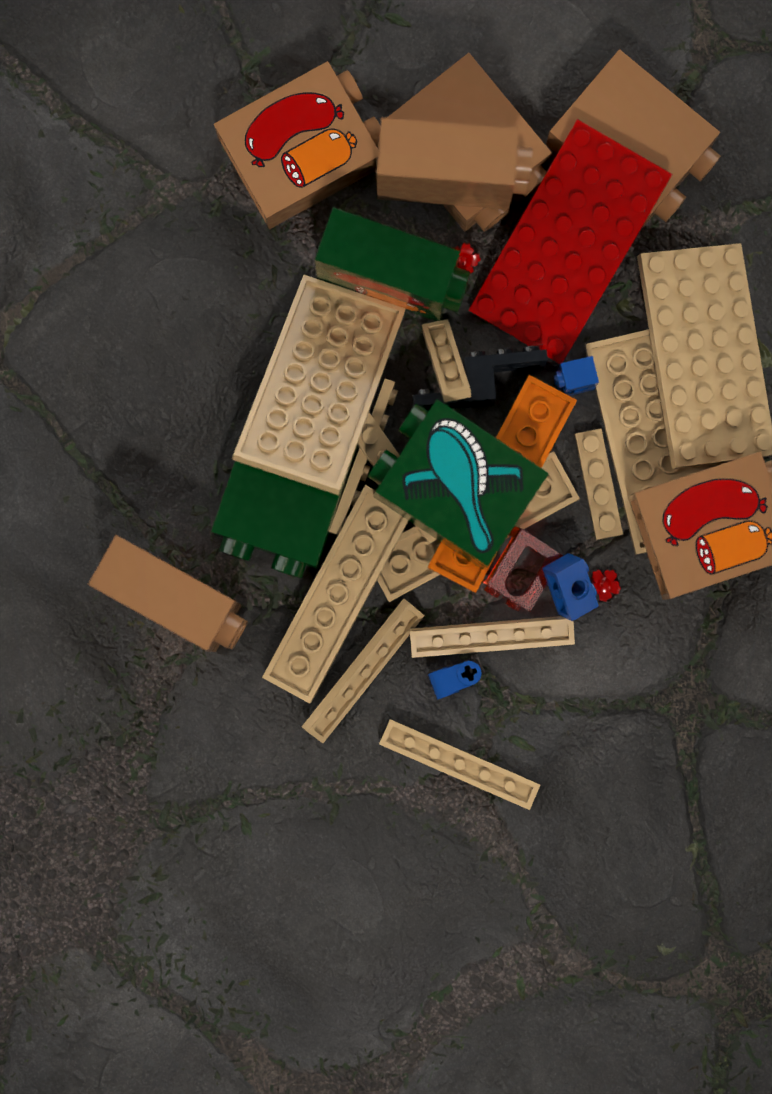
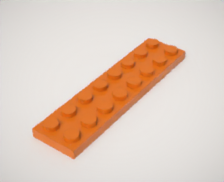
M529 375L496 438L542 468L577 400ZM440 542L427 568L476 593L491 563L485 569H481Z

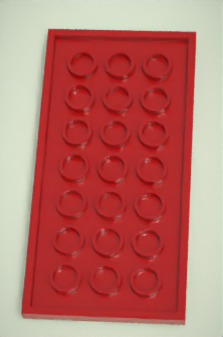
M577 119L469 311L528 346H540V350L547 349V357L559 364L563 363L673 174Z

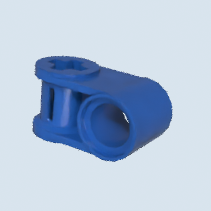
M465 661L452 667L448 666L429 673L428 677L438 700L476 684L480 680L482 672L477 663ZM467 665L471 669L476 668L477 670L473 681H469L468 677H462V673L465 672V666Z

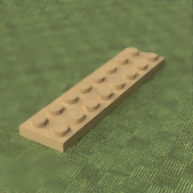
M554 451L548 455L542 466V469L549 473L507 538L580 499ZM416 526L402 533L377 579L388 602L440 575L427 568L440 541L435 540L433 543L428 544Z
M367 485L364 486L262 677L308 703H312L409 520L375 499L373 496L376 490Z

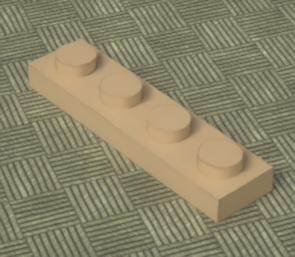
M448 319L422 324L424 339L444 402L471 397L470 386Z
M602 429L576 433L574 437L595 540L623 535Z

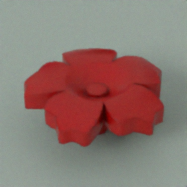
M464 242L461 249L458 246L453 248L460 251L458 268L473 273V266H477L481 260L480 253H473L474 248L471 247L470 243Z
M597 569L592 573L591 581L595 582L592 584L596 588L597 594L599 593V601L607 602L608 599L612 598L611 593L619 594L621 590L619 582L614 581L617 577V573L614 570H605L603 574Z

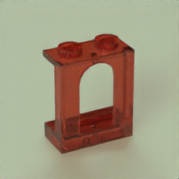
M514 526L508 535L511 537V540L486 580L483 579L481 583L486 586L484 591L495 598H498L499 595L506 598L505 604L517 612L521 608L530 612L547 585L542 568L563 555L522 528ZM526 547L545 559L528 589L519 596H513L506 589V579Z

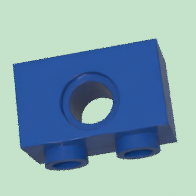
M593 356L561 363L557 372H555L556 375L553 376L556 389L569 396L594 390L599 383Z
M568 553L542 568L558 615L574 621L599 606L596 599L597 591L590 582L588 576L589 567L584 559Z

